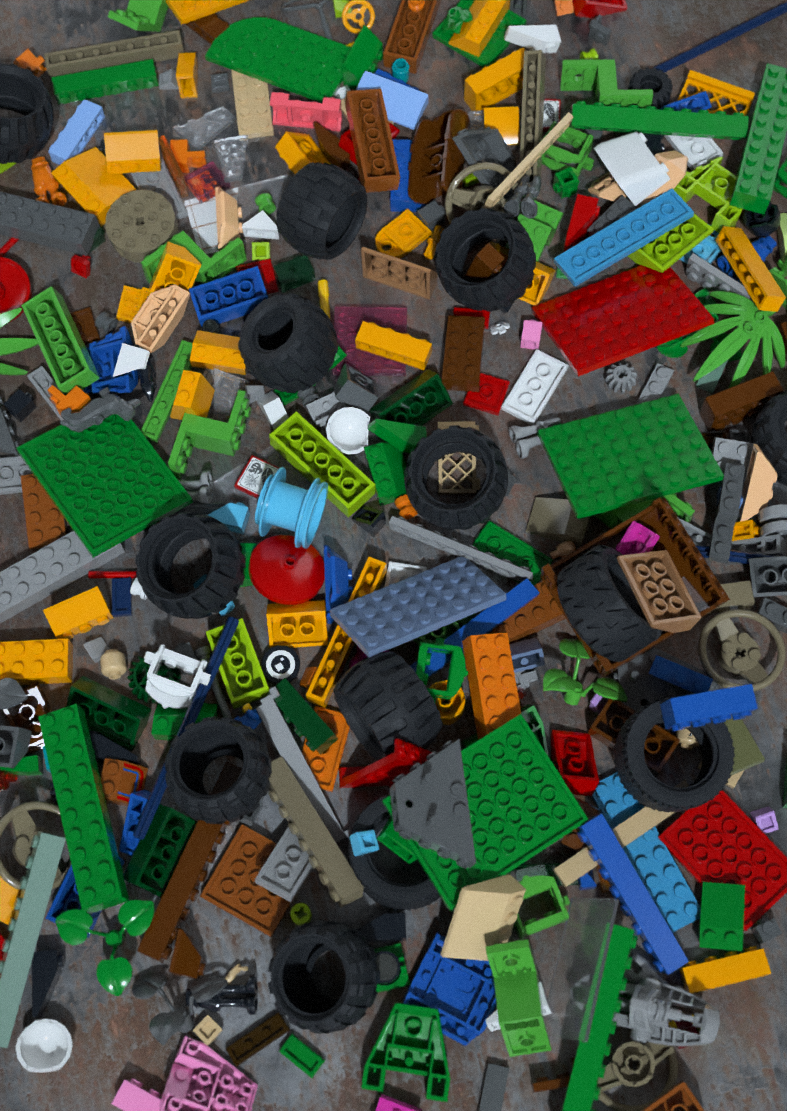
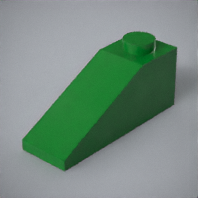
M375 419L367 426L369 431L401 452L409 454L414 451L420 439L427 437L426 427L382 419Z

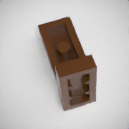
M576 1057L570 1058V1064H571V1069H572V1070H573V1066H574V1062H575V1058H576ZM569 1073L556 1075L557 1079L548 1080V1076L535 1078L536 1083L531 1084L532 1091L535 1093L568 1087L571 1077Z

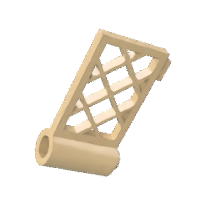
M475 421L438 422V428L441 430L447 429L451 425H459L462 428L471 427L479 431V425H475ZM459 452L464 458L458 464L450 458L454 453L445 455L443 460L442 458L438 460L439 495L476 494L477 490H480V478H476L475 456L472 455L471 460L469 458L471 454L466 455ZM447 460L455 466L449 473L442 468V465ZM465 460L472 464V468L467 473L460 467ZM456 469L464 475L458 482L450 476ZM447 478L455 484L451 489H443L442 483ZM468 478L472 482L473 489H464L460 484Z

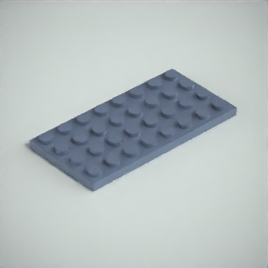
M457 557L454 560L330 609V616L370 658L506 600V593L469 559Z

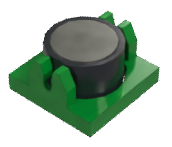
M401 943L374 949L378 958L376 960L377 970H380V983L377 984L376 991L379 993L410 986Z

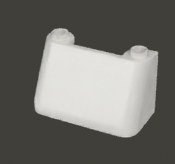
M637 131L599 143L594 147L615 181L635 206L670 180L667 174L669 169L663 162L659 164L645 144L647 141L646 137L642 132L638 134Z

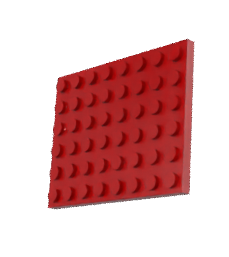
M640 265L532 307L533 315L538 322H542L543 329L578 377L714 324L713 316L671 267L661 273Z

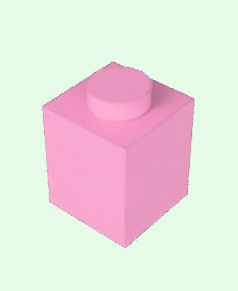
M524 320L520 348L539 349L542 322Z

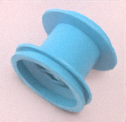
M280 467L275 475H269L261 490L255 511V523L259 525V535L261 537L265 536L271 526L274 525L295 532V547L299 548L302 546L307 549L317 533L328 495V483H321V479L316 478L309 490L286 483V469L284 467Z

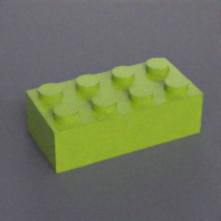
M243 618L238 619V626L219 667L234 709L269 696L267 694L269 687ZM225 625L206 631L212 651H214Z

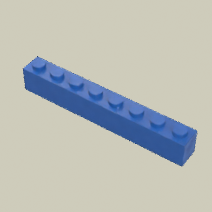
M596 814L577 828L579 839L582 843H586L590 849L588 850L589 856L594 862L597 861L600 867L598 869L604 880H608L611 885L609 889L612 895L619 899L622 904L620 906L622 912L626 917L629 916L633 923L631 924L632 929L635 930L636 935L641 936L643 948L648 954L651 953L656 970L659 973L662 972V974H671L688 963L689 960L603 814Z

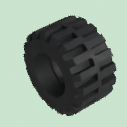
M647 67L645 70L640 69L638 73L635 72L633 74L628 90L653 89L656 93L653 94L652 106L658 110L669 104L673 84H671V78H668L669 75L667 73L664 74L663 70L660 69L658 71L654 67L652 69Z

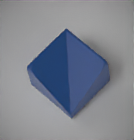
M593 870L578 879L580 890L595 889L597 887L594 882Z

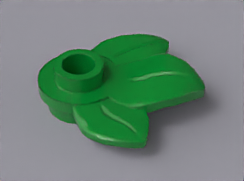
M459 6L451 8L442 27L443 33L447 34L451 30L453 33L459 34L463 22L473 20L471 12L468 9L462 10Z

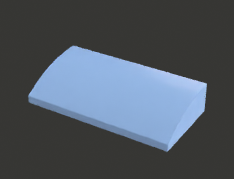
M365 71L357 90L381 88L388 120L415 130L429 103L428 94Z

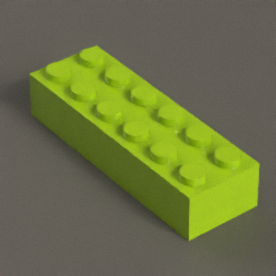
M297 411L269 435L270 445L309 482L313 483L316 478H320L321 483H328L327 498L348 518L375 494V483Z

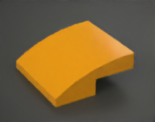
M519 106L484 108V128L498 129L507 145H520Z
M124 285L116 319L131 323L149 297V288L142 287V290Z

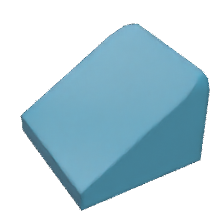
M374 829L356 832L350 836L354 856L379 850Z

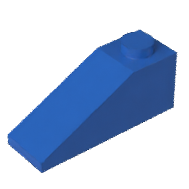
M704 91L665 105L658 110L669 107L674 108V111L691 109V112L698 113V110H708L712 106L707 92Z
M141 790L130 794L119 851L133 856L140 842V839L135 838L133 833L149 799L150 791Z

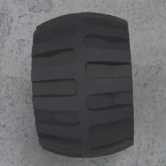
M0 63V109L24 115L18 118L0 117V163L15 162L17 164L35 157L47 143L53 126V105L43 81L36 77L32 71L20 68L18 65Z
M480 208L478 211L469 210L464 215L454 218L447 229H444L441 233V239L437 243L435 251L437 258L435 260L436 271L442 286L455 301L473 310L483 311L484 309L490 312L497 311L502 307L507 308L511 306L519 297L521 298L526 293V288L528 285H531L534 277L533 270L536 267V255L529 234L513 217L504 212L487 208ZM500 239L508 241L510 248L508 259L499 273L491 279L482 282H467L463 279L464 262L475 246L486 240Z
M451 425L447 429L441 430L438 428L433 430L431 435L426 438L423 437L417 442L416 448L410 452L404 472L405 489L410 503L426 521L447 530H466L479 523L486 522L499 509L507 492L508 469L501 450L491 438L471 427L462 428L459 425ZM461 452L471 454L480 459L486 467V480L482 490L473 499L462 504H445L435 500L428 493L426 483L429 471L435 462L445 455Z
M184 512L165 517L160 523L154 524L149 529L148 534L144 539L142 538L139 544L140 549L135 561L138 569L136 572L138 582L142 586L147 598L159 609L172 616L185 619L209 617L212 613H218L225 609L226 605L237 597V592L240 586L243 585L245 578L243 573L246 564L245 557L241 553L242 547L236 536L227 526L208 515ZM207 539L213 555L211 569L206 579L194 590L187 593H176L171 583L170 574L174 557L189 542Z
M393 651L382 652L359 661L341 677L333 689L335 701L348 726L358 741L376 761L395 752V739L426 749L436 739L442 729L443 722L441 721L440 712L426 686L412 667Z

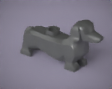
M108 387L99 391L101 398L92 400L79 412L71 414L70 408L60 412L61 417L64 419L60 421V424L71 431L79 433L93 425H100L105 418L114 414L119 415L125 421H129L135 416V409L141 404V401L139 399H132L126 402L119 396L110 394Z

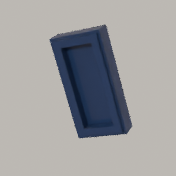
M131 577L112 579L113 617L132 616Z

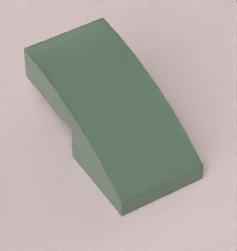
M728 360L706 376L700 378L696 387L713 394Z

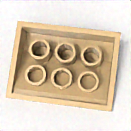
M511 874L462 887L440 955L444 958L488 961L486 946L496 943H508L526 889Z

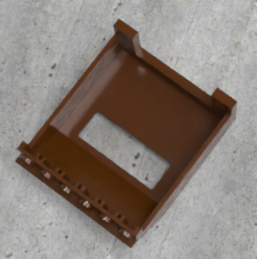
M665 498L656 499L650 507L554 564H547L541 569L540 577L602 678L677 634L662 630L661 636L651 644L622 662H613L600 656L583 641L571 625L560 603L557 585L559 572L595 546L604 545L616 549L617 544L622 540L627 528L633 521L640 523L660 536L651 552L668 551L701 617H704L730 600Z

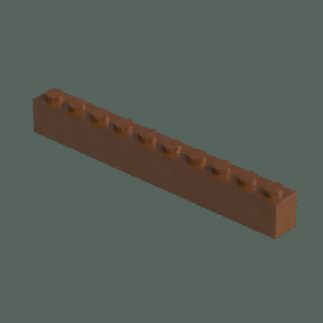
M226 762L210 795L221 793L230 788L240 776L243 768ZM198 820L137 952L162 964L164 960H168L172 952L170 947L177 938L178 930L181 929L180 926L183 920L186 921L190 914L189 906L192 901L194 902L199 894L198 887L201 882L205 881L208 875L207 868L209 863L212 864L217 855V852H215L218 844L221 845L226 835L224 831L227 825H231V822L225 821L224 824H210L203 820Z

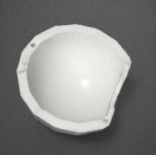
M354 407L341 408L334 412L329 418L326 427L328 441L341 453L347 455L358 454L364 451V447L368 446L367 426L370 424L369 415L361 409Z
M41 1019L34 1021L18 1037L16 1044L17 1059L23 1068L30 1072L45 1073L60 1070L71 1055L73 1046L71 1035L66 1027L56 1020Z

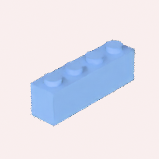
M85 99L77 106L76 112L72 118H69L66 127L59 133L57 140L49 148L52 162L60 165L64 161L81 154L105 118L101 106Z

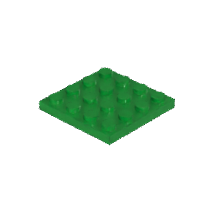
M461 0L456 6H459L462 10H469L475 0ZM508 9L479 57L449 45V41L454 33L450 30L447 34H444L442 30L447 17L432 33V38L484 68L492 65L511 43L504 40L508 26H525L527 20Z

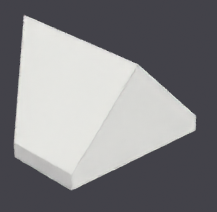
M122 343L113 377L137 369H146L150 352Z

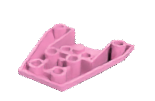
M185 1036L172 1064L160 1101V1111H251L258 1085L205 1043Z

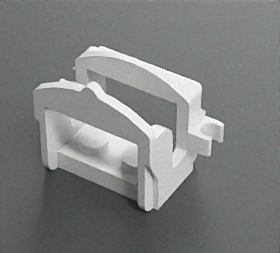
M164 644L160 645L155 654L149 651L146 652L144 662L151 664L147 673L148 680L145 690L154 700L162 704L164 709L168 707L189 708L199 683L208 686L211 675L205 673L207 667L206 660L198 661L166 649ZM162 662L169 668L176 667L182 669L188 675L195 674L191 687L157 675Z

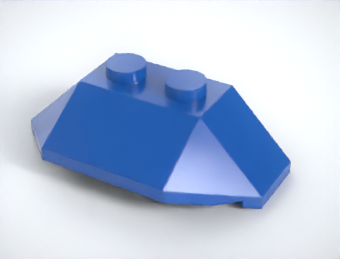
M324 545L327 624H332L335 620L330 616V609L347 603L353 592V586L349 587V580H352V568H348L347 561L332 548Z

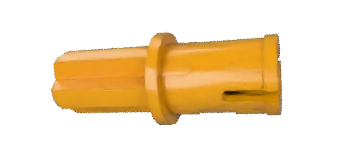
M435 226L431 238L427 240L428 245L424 252L426 259L432 260L434 258L437 243L440 242V235L444 230L442 228L439 231L441 226Z

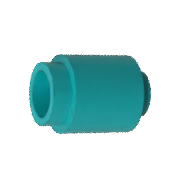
M400 58L395 60L392 65V76L406 83L409 80V64L405 59Z

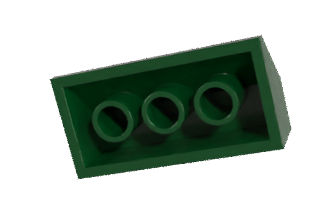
M427 369L369 411L374 420L382 419L422 426L451 406L453 402L438 373Z
M82 676L71 686L66 707L77 704L84 710L90 731H97L102 736L130 751L135 748L147 726L151 713V708L85 676Z
M159 804L145 838L140 840L123 875L124 880L162 898L197 822L171 807Z

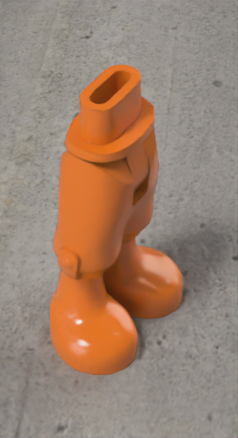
M45 157L32 159L31 170L34 191L39 196L35 200L50 204L47 197V191H49L53 205L65 206L67 202L66 195L58 192L59 182L51 174L52 170Z

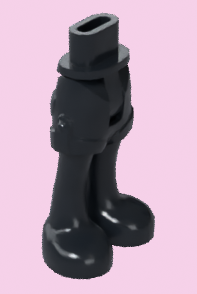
M250 974L243 983L227 984L224 989L207 1001L199 1003L194 999L193 1006L195 1008L209 1009L211 1012L221 1011V1008L241 1007L247 1009L249 1015H256L258 1009L257 996L228 998L224 997V995L235 993L257 994L256 974ZM190 988L186 989V1006H189V998L193 994Z

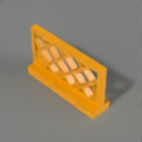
M690 70L677 101L706 91L713 95V98L709 99L710 103L715 101L718 109L713 111L708 109L709 113L715 114L717 111H723L730 107L736 113L735 105L742 104L746 108L739 113H744L743 116H747L755 93ZM688 85L695 87L697 92L689 95L687 92ZM726 98L730 104L721 107L719 99Z

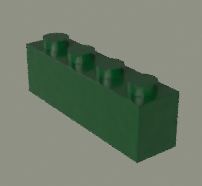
M286 678L276 685L280 696L275 698L274 701L277 707L282 710L284 720L288 724L292 722L296 726L293 729L300 738L304 736L308 740L305 744L312 752L317 750L321 755L338 740V737Z

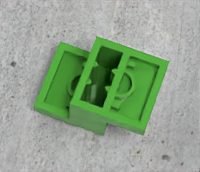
M535 201L538 206L537 215L529 219L519 214L517 221L529 234L534 246L536 261L539 262L545 246H550L564 213ZM507 241L505 248L510 249Z

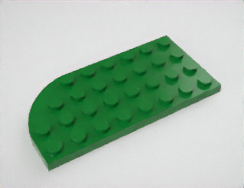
M254 17L229 25L213 41L205 55V59L214 64L323 103V98H334L343 81L342 64L352 47L272 18Z

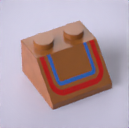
M105 758L101 774V784L106 803L128 806L130 794L144 790L148 768L127 761Z

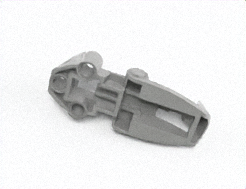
M596 974L586 977L572 990L573 1006L584 1019L586 1018ZM651 977L641 978L640 985L627 983L625 992H620L622 995L632 997V999L619 997L622 1000L620 1011L629 1012V1016L615 1013L614 1021L617 1022V1026L630 1028V1037L634 1041L668 1046H698L711 1044L716 1038L720 1023L719 1010L689 992L662 984L657 979ZM582 990L587 991V998L585 1000H578V993ZM672 1004L704 1011V1014L695 1013L694 1016L683 1014L681 1010L673 1009ZM669 1019L679 1022L680 1020L692 1022V1026L701 1028L700 1035L668 1027Z

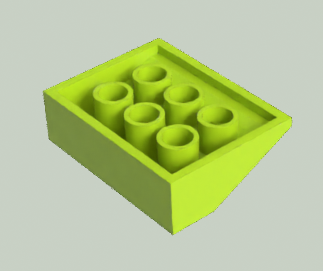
M694 214L692 218L631 253L628 257L637 264L663 273L713 233L714 228Z

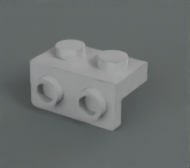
M335 392L305 405L314 426L319 424L320 427L328 423L329 418L334 412L341 408L349 407L346 403H341L336 399Z

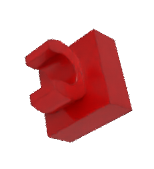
M75 254L71 257V272L87 278L90 275L91 263L88 260L91 257L88 255L80 257Z

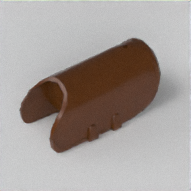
M449 110L434 118L433 121L424 119L417 125L413 144L410 146V152L412 153L411 162L408 165V171L410 172L408 195L415 203L426 204L439 196L446 195L453 179L464 170L465 158L453 140V137L458 136L457 132L463 129L469 130L470 118L464 110ZM463 180L459 183L457 188L462 189Z

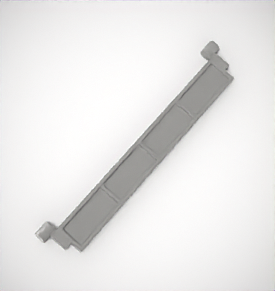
M276 686L269 689L270 695L260 700L262 705L257 707L256 710L280 756L287 763L328 831L332 833L331 836L334 841L338 842L345 837L349 841L351 829L344 832L274 701L280 694Z

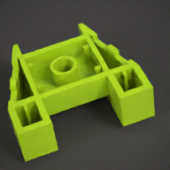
M718 157L703 167L699 166L690 173L686 172L683 179L673 189L685 203L696 194L717 208L719 211L716 213L711 227L718 233H720L723 226L735 227L742 208L730 205L737 176L720 165L723 157Z

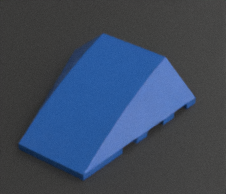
M126 326L119 328L120 331L114 334L106 335L105 339L99 342L95 341L89 344V347L86 348L100 379L82 389L85 393H99V391L108 387L110 393H131L137 386V370L113 377L122 343L134 346Z

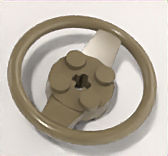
M491 162L476 163L462 170L453 179L446 194L445 210L449 223L451 224V221L455 218L452 203L468 211H478L484 207L487 198L496 189L485 185L477 186L473 190L457 188L466 176L479 170H493L507 178L511 172L505 167ZM516 183V184L512 187L513 195H514V190H515V188H517V186H518V183ZM502 197L492 209L505 213L504 205L508 199Z
M733 609L716 615L705 625L698 642L699 658L705 672L717 684L724 688L744 685L724 679L709 663L706 654V643L714 627L721 645L718 660L726 672L742 676L752 684L754 691L769 686L780 675L786 657L785 644L778 629L766 617L750 610ZM745 617L755 620L772 634L776 642L778 656L776 665L769 675H767L758 662L761 658L758 644L747 633L740 634L730 618ZM740 652L743 656H736L735 654Z
M42 801L27 802L11 809L0 820V838L7 824L10 821L12 822L16 837L12 852L15 860L21 866H25L27 857L32 855L30 847L33 836L37 835L38 831L50 833L44 827H37L27 811L46 810L61 818L59 806ZM0 858V877L7 884L21 891L22 889H19L20 881L7 872ZM71 862L62 874L59 867L57 868L52 890L62 885Z
M628 1042L620 1045L614 1051L610 1058V1063L606 1066L604 1078H599L598 1087H601L599 1100L614 1111H640L655 1099L642 1105H624L612 1100L603 1091L622 1084L626 1087H638L646 1084L652 1078L655 1066L668 1056L670 1063L669 1077L664 1089L655 1098L657 1099L675 1086L677 1081L678 1059L674 1046L650 1042L643 1045L638 1042ZM630 1058L632 1061L637 1060L638 1062L635 1071L633 1068L629 1069L628 1060Z

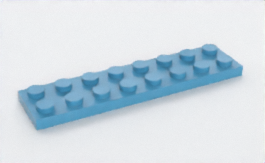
M670 189L554 258V263L576 287L692 218L694 211L673 189Z
M617 773L599 781L591 796L611 830L644 808L643 804L633 799V796L628 794L627 789L623 788L624 785L620 783V777L617 776ZM653 827L624 847L623 850L673 933L700 919L701 907L669 850L658 838L659 832L656 827Z

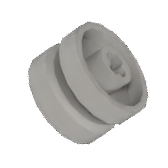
M787 504L773 505L760 510L758 513L759 524L762 526L759 530L760 537L780 534L787 541Z

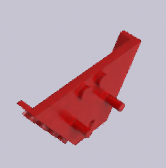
M395 739V752L375 763L362 767L339 768V788L391 787L394 784L393 779L402 773L405 776L409 774V769L416 763L420 762L421 765L425 763V758L432 752Z

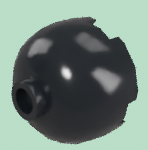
M770 202L765 214L746 211L743 220L751 234L765 237L778 229L781 215L778 206Z

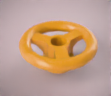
M366 0L349 1L342 11L343 25L354 34H359L361 29L350 26L347 19H352L354 22L359 23L361 29L363 25L370 29L375 21V12L372 5ZM362 4L360 9L355 8L351 13H347L351 6ZM366 9L370 12V20L367 25L363 21ZM357 13L361 15L359 19L355 18Z

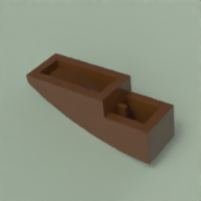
M315 121L313 123L314 135L320 150L332 165L346 170L351 165L350 154L339 147L340 139Z

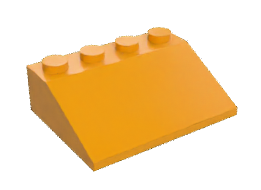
M97 147L64 161L51 172L56 181L59 182L86 213L96 216L100 227L105 224L106 214L113 202L120 198L121 195L137 190L121 173L108 174L106 157Z

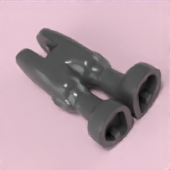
M525 175L514 190V195L504 205L506 214L516 217L521 208L522 214L526 218L531 219L537 215L538 206L534 199L540 193L541 178L539 176H535L532 183H530L529 175Z

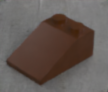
M39 682L23 689L28 699L14 707L3 709L11 727L32 731L29 749L25 756L45 746L38 716L52 712Z

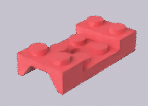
M272 92L270 106H273V125L314 129L313 123L316 121L329 131L341 132L343 121L341 99L323 98V103L290 100L289 94L283 92Z

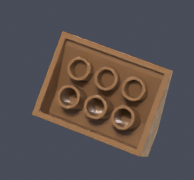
M365 247L361 248L364 278L430 300L437 284V272Z
M667 550L617 557L650 627L671 633L690 631L702 618Z

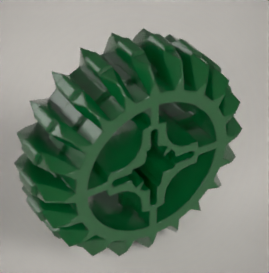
M138 656L139 662L133 661L132 663L135 668H129V672L132 675L127 676V679L131 681L128 685L130 688H133L132 693L134 695L138 694L137 698L139 700L144 698V701L148 703L151 699L152 703L156 704L157 701L145 690L148 680L147 673L151 664L145 663V659ZM162 662L163 666H160L157 675L165 677L166 673L170 672L169 680L180 683L177 681L181 679V675L178 673L180 669L176 667L169 668ZM145 669L146 675L142 679V682H139L140 675L142 671Z

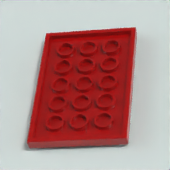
M722 790L719 792L720 794L707 803L687 810L658 838L701 886L703 882L745 885L744 932H746L787 893V857Z

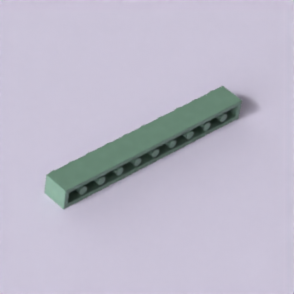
M38 831L37 835L33 836L31 847H33L32 855L27 857L25 868L28 869L26 876H22L19 889H22L20 897H16L13 909L16 912L14 918H10L8 924L9 937L4 940L2 945V952H4L3 958L0 960V1047L8 1048L66 839L62 836Z

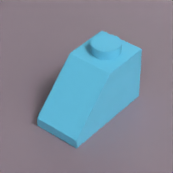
M228 503L208 514V516L223 523L231 532L244 535L250 511L243 503Z

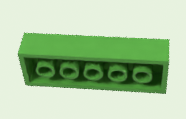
M51 286L21 305L59 390L67 395L75 386L82 390L100 379L68 307L59 292Z

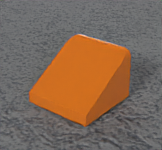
M318 667L306 668L299 685L309 689Z

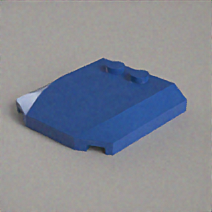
M436 933L401 1004L438 1009L442 1034L466 1046L485 1031L487 1026L485 1020L492 1015L497 1005L493 973L489 960L442 957L440 954L446 937Z

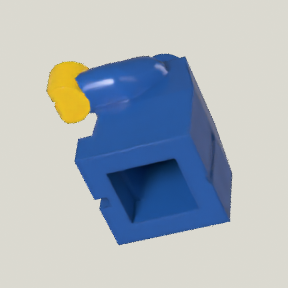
M247 703L242 708L245 715L241 718L237 716L234 720L241 721L242 724L254 730L262 720L257 710L251 711L252 707Z

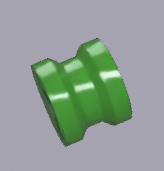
M263 193L256 197L255 203L259 206V213L263 210L269 215L276 210L271 194Z

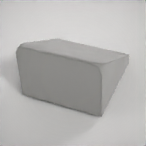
M174 69L159 74L160 90L179 89Z
M245 385L249 404L265 395L263 385Z
M102 637L83 644L95 663L100 661L105 651L109 650Z

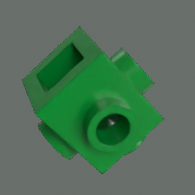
M569 167L555 173L552 186L555 193H558L561 199L571 197L577 193L579 179L572 168Z

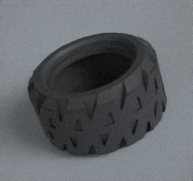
M599 545L593 547L559 572L557 578L558 596L568 620L583 641L600 656L613 662H622L657 640L661 636L662 630L650 627L617 560V557L623 554L608 546Z

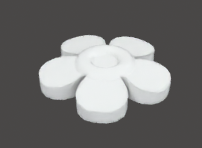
M500 321L490 326V332L493 335L499 332L501 335L506 332V329L510 328V324Z

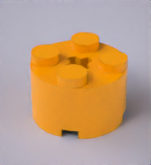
M448 680L436 682L429 689L446 691ZM461 687L456 695L448 700V704H442V702L448 699L436 698L435 705L440 712L443 725H451L463 715L465 695Z

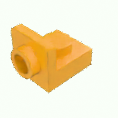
M753 520L736 522L732 541L760 537V526Z

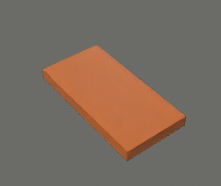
M314 706V711L334 732L338 740L320 755L317 750L314 752L310 750L305 744L308 740L305 739L302 754L321 790L333 792L350 727L341 712Z

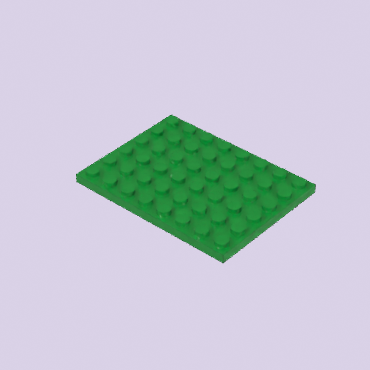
M679 393L538 430V437L577 519L722 481L724 478V474Z
M117 414L105 418L100 425H93L79 433L59 425L16 448L18 454L92 558L193 503L191 496L133 420L125 421Z
M521 714L461 751L476 864L471 868L460 867L456 864L455 860L442 858L436 851L422 848L418 845V842L412 839H405L449 911L456 907L462 887L506 875L589 820ZM390 796L382 800V803L392 817ZM407 800L405 804L408 808H411L412 802Z

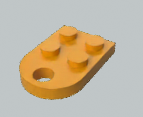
M406 209L378 232L375 239L377 252L401 259L430 237L432 231L409 209ZM384 245L391 246V249L385 251L382 249V247Z

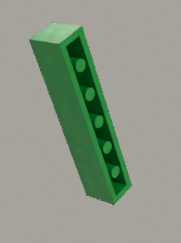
M153 59L52 77L54 95L58 105L159 86Z

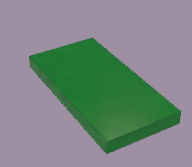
M491 521L487 522L472 544L478 551L492 553L495 555V558L500 560L507 559L515 566H524L533 572V586L541 581L542 567L553 563V559Z

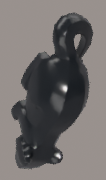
M150 353L146 369H137V374L141 380L140 386L148 401L152 402L157 384L154 379L156 377L154 358Z

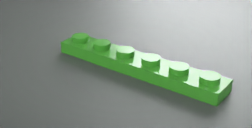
M184 340L180 343L141 429V432L148 440L158 443L171 414L183 370H191L190 356L193 343Z

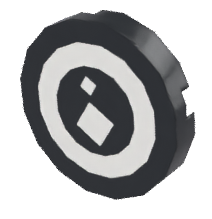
M275 646L264 654L261 668L264 676L270 682L278 684L286 678L290 683L298 676L300 660L298 654L292 648Z

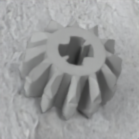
M621 362L617 366L612 364L606 372L607 377L605 381L609 383V389L614 388L615 393L620 390L623 394L625 389L630 392L632 386L636 385L637 373L634 372V367L628 368V362L625 365H622Z

